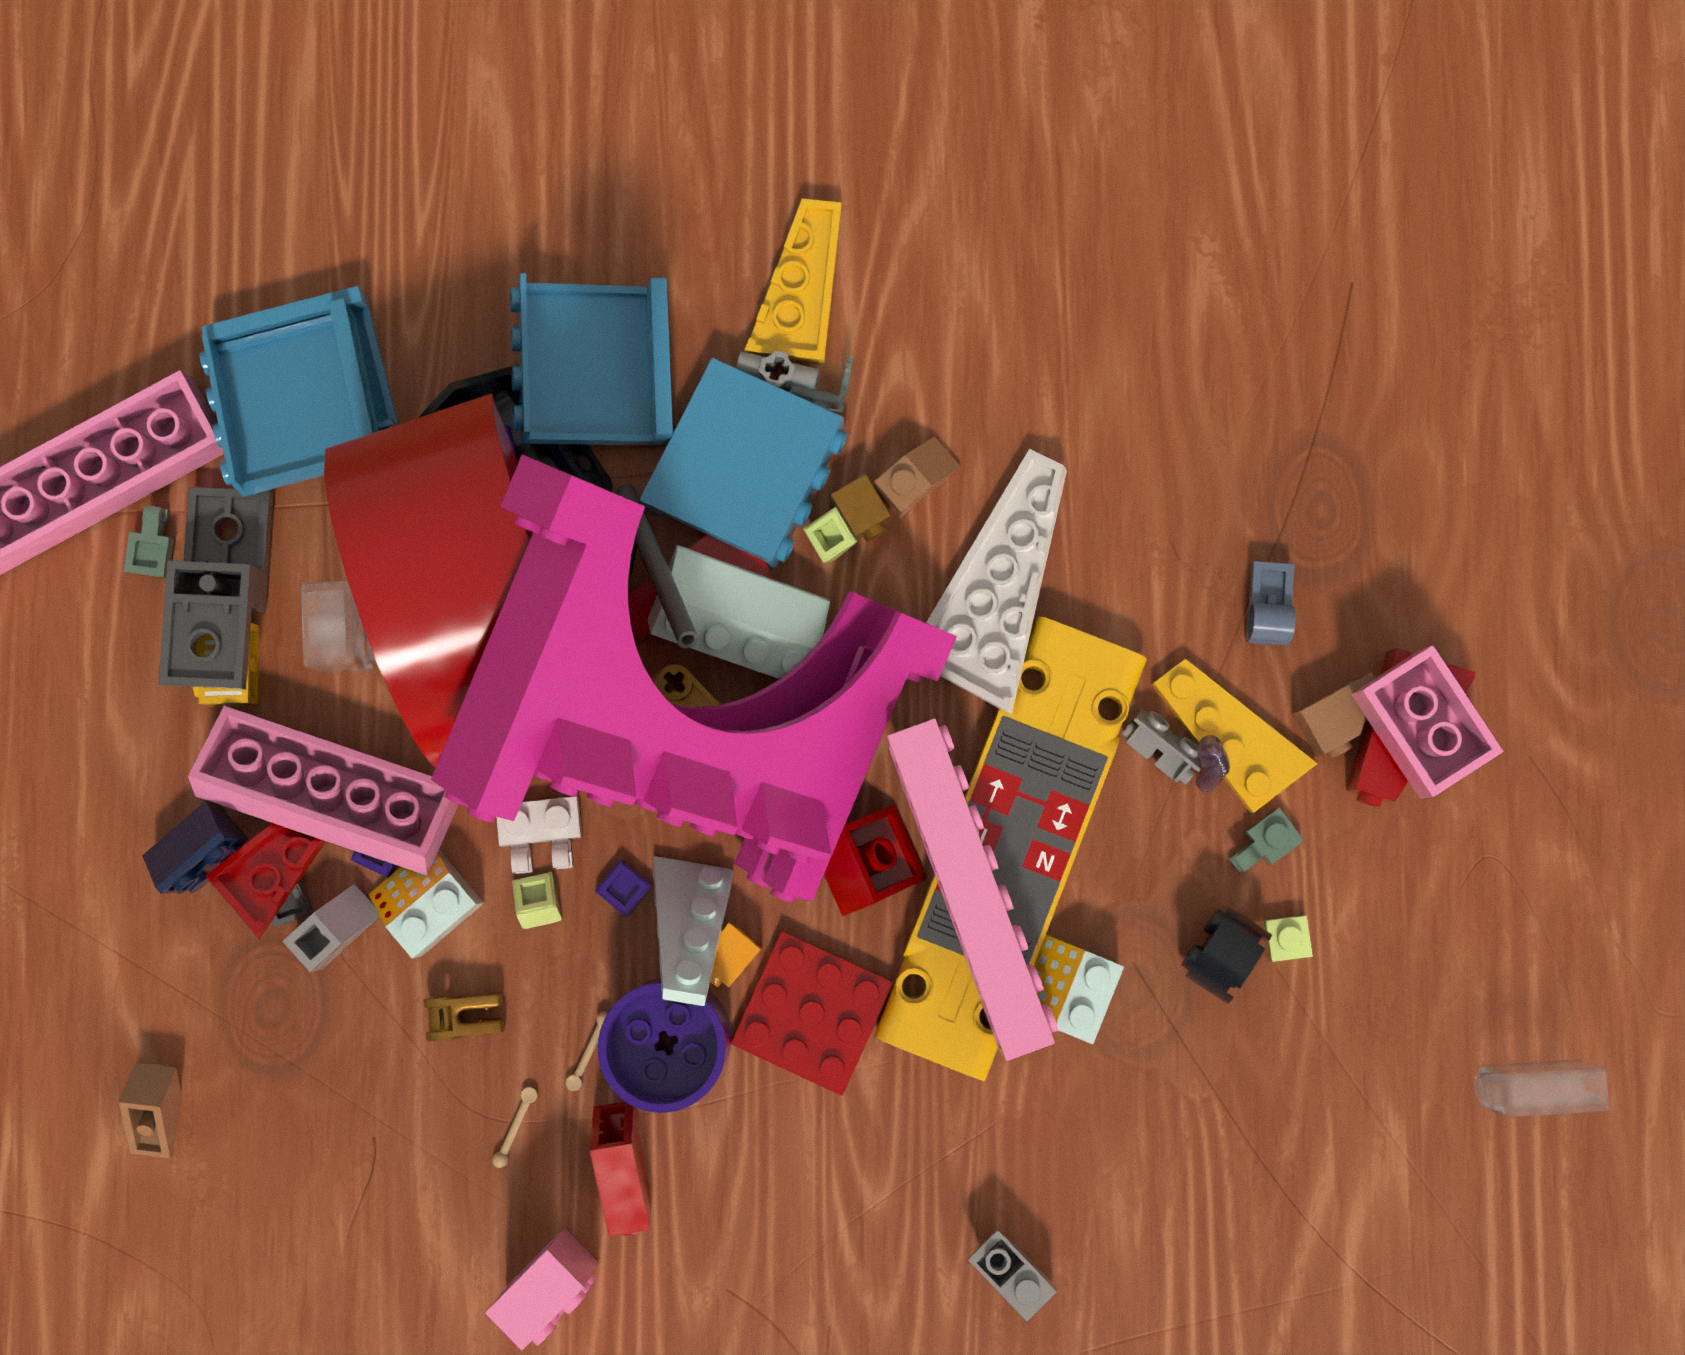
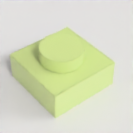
M1306 915L1263 920L1264 929L1272 934L1271 939L1266 941L1270 962L1313 957Z

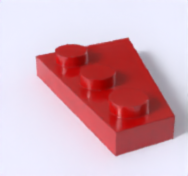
M271 823L205 876L255 936L260 939L326 841Z

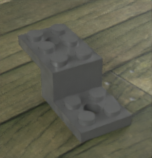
M189 487L184 560L167 561L159 685L246 690L251 613H265L274 497V493L271 491H263L242 497L236 489ZM234 519L238 524L237 535L229 541H223L219 535L220 525L226 520ZM210 634L215 640V649L209 656L200 657L196 652V642L202 635Z

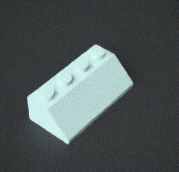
M676 546L668 567L699 637L696 645L691 647L692 649L780 679L800 663L822 638L830 604L829 599L688 548ZM657 595L647 619L650 633L677 643Z

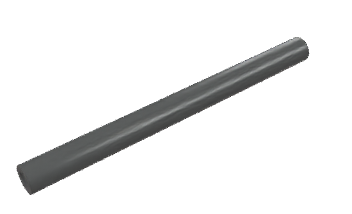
M625 484L617 489V495L641 504L632 485ZM643 511L637 528L635 543L678 645L681 648H691L698 642V634L645 511Z

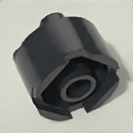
M1230 907L1225 912L1221 909L1215 910L1203 929L1204 932L1209 934L1202 947L1198 944L1193 945L1181 966L1188 969L1185 974L1186 978L1227 1004L1234 998L1227 993L1230 987L1234 989L1238 987L1240 989L1263 954L1265 948L1258 944L1260 940L1269 941L1272 937L1270 932Z

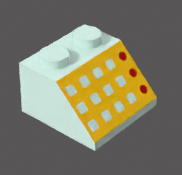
M440 850L435 857L428 876L400 867L368 894L385 927L412 959L422 957L484 904L482 899Z
M1045 935L1034 964L1043 986L1042 991L1036 992L1041 1005L1046 1004L1047 1007L1050 1006L1059 1031L1094 1044L1124 966Z

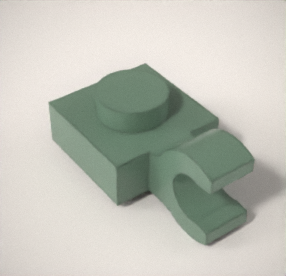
M144 506L141 533L129 532L123 572L166 578L167 561H171L174 538L163 536L169 521L168 509Z
M1280 807L1275 808L1244 832L1251 843L1230 857L1229 861L1238 872L1246 871L1259 861L1261 857H1263L1268 865H1272L1303 842L1304 839Z

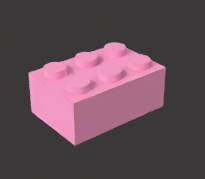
M1433 645L1418 650L1351 693L1420 799L1438 795L1504 752Z
M564 1227L505 1287L485 1314L521 1351L531 1341L538 1346L555 1329V1325L562 1318L561 1315L564 1312L570 1314L587 1296L586 1293L597 1279L592 1273L599 1262Z

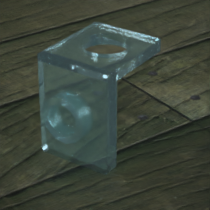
M847 358L839 395L793 385L791 386L790 393L827 410L844 413L854 368V358Z

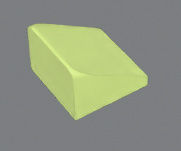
M834 507L803 528L823 563L834 561L858 542L837 507Z
M552 872L512 880L516 916L523 929L562 920Z

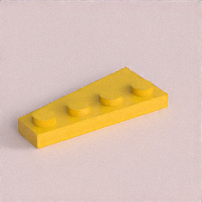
M801 199L784 244L783 253L773 273L764 303L761 305L755 327L744 352L768 357L773 351L787 353L788 359L825 363L842 210L841 202Z
M1187 659L1182 660L1151 684L1250 813L1256 812L1318 764Z

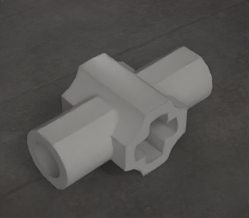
M741 351L736 369L780 389H790L811 395L815 394L820 373L819 369L791 363L788 359V354L780 351H773L768 357ZM777 366H782L784 374L780 375L778 380H772L771 372H775Z

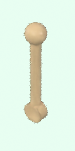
M602 1011L597 1015L596 1021L598 1024L574 1074L566 1079V1087L570 1091H577L583 1085L582 1075L598 1043L601 1026L608 1014L606 1011Z
M526 1087L521 1092V1099L523 1101L500 1152L495 1153L492 1157V1163L495 1167L503 1168L508 1164L507 1154L530 1103H533L538 1098L536 1088Z

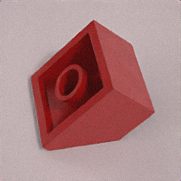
M894 804L844 825L824 873L842 917L875 904L927 879Z

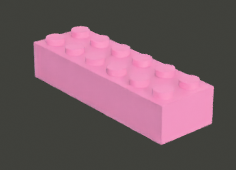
M223 706L188 775L194 795L198 798L427 876L459 805L444 797L446 790L433 782L430 775L227 706Z

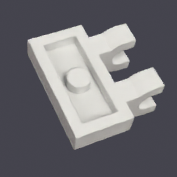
M572 796L522 802L515 821L496 817L499 846L512 847V873H532L533 864L530 844L552 841L553 868L557 870L574 868L570 839L582 838L579 797Z

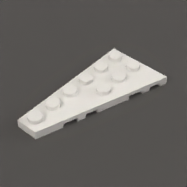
M1031 449L1028 450L926 622L957 636L940 677L1012 715L1067 473L1064 465Z

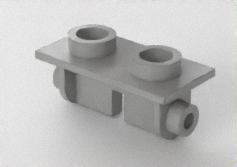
M1141 708L1134 719L1138 726L1131 721L1121 733L1127 738L1125 743L1147 760L1156 749L1161 751L1163 754L1154 765L1176 783L1180 780L1186 785L1195 774L1191 767L1199 772L1203 766L1205 758L1201 755L1202 751L1199 746L1187 737L1180 739L1168 729L1170 727L1168 722L1154 711L1148 713Z

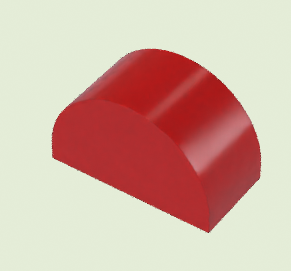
M492 394L325 449L324 476L331 521L359 617L381 674L405 725L421 752L435 768L533 534L532 531L514 524L517 517L516 514L500 507L517 468L518 460Z

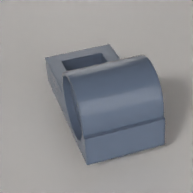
M1253 561L1251 563L1246 643L1275 646L1290 645L1294 636L1296 621L1295 607L1292 606L1295 564Z

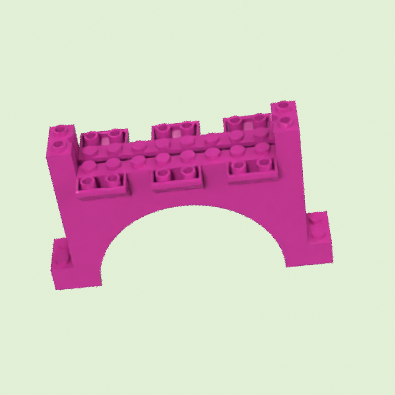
M522 455L500 507L516 514L517 517L514 524L532 531L533 534L431 780L446 790L445 798L454 803L467 806V813L490 823L494 822L495 817L515 821L534 775L551 781V788L569 796L576 797L580 790L587 792V798L604 806L612 807L614 802L618 801L632 806L636 804L654 812L659 810L656 816L658 819L677 827H681L683 822L687 821L691 823V828L714 837L717 830L732 835L737 834L745 839L734 864L748 872L747 880L762 887L769 888L771 886L770 894L783 901L793 903L795 898H800L812 902L906 679L919 683L921 677L924 676L938 682L957 636L849 591L838 614L816 646L792 670L770 686L740 700L716 706L691 707L671 704L657 689L644 668L635 645L630 624L628 606L630 560L637 528L645 506Z

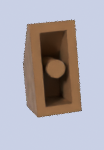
M934 436L904 455L874 481V489L896 516L901 519L961 466Z
M1372 672L1362 675L1292 713L1315 756L1328 753L1332 759L1353 748L1350 740L1361 735L1366 716L1351 693L1375 679Z
M135 1063L119 1100L130 1154L171 1159L181 1100V1089L176 1067H168L163 1064Z

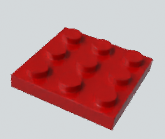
M782 931L735 1032L731 1045L843 1096L894 982Z

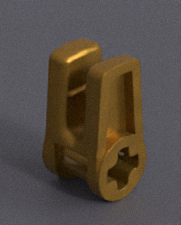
M668 665L657 676V689L671 704L691 707L721 705L691 672L682 665ZM672 674L676 678L681 674L685 676L682 683L686 688L683 692L679 693L677 690H673L669 694L666 691L669 688V683L666 681L669 675Z
M502 993L463 997L452 995L423 999L424 1008H428L430 1031L426 1032V1041L456 1039L467 1035L505 1031L504 1021L501 1018L485 1019L482 1017L479 1020L465 1021L460 1016L463 1010L484 1008L487 1011L490 1008L502 1005Z

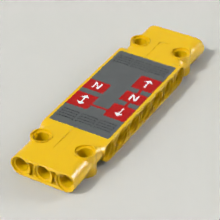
M1037 616L1030 633L1021 677L1025 670L1034 669L1042 676V686L1039 690H1029L1024 687L1020 677L1012 715L998 708L968 785L969 789L966 790L964 795L968 807L976 805L984 829L978 830L977 833L982 846L990 845L999 868L992 871L997 886L1001 884L1006 886L1013 905V909L1007 911L1011 925H1020L1028 945V950L1022 951V955L1026 965L1031 964L1032 966H1034L1116 753L1120 740L1118 734L1123 721L1128 716L1129 705L1147 661L1146 657L1134 651ZM1102 699H1111L1117 704L1118 715L1114 720H1105L1099 714L1098 705ZM934 874L904 950L903 957L905 958L896 976L894 986L874 1037L970 1077L986 1081L998 1046L991 1027L980 1023L979 1015L983 1005ZM911 974L920 975L925 980L924 991L915 997L908 996L902 990L903 980Z

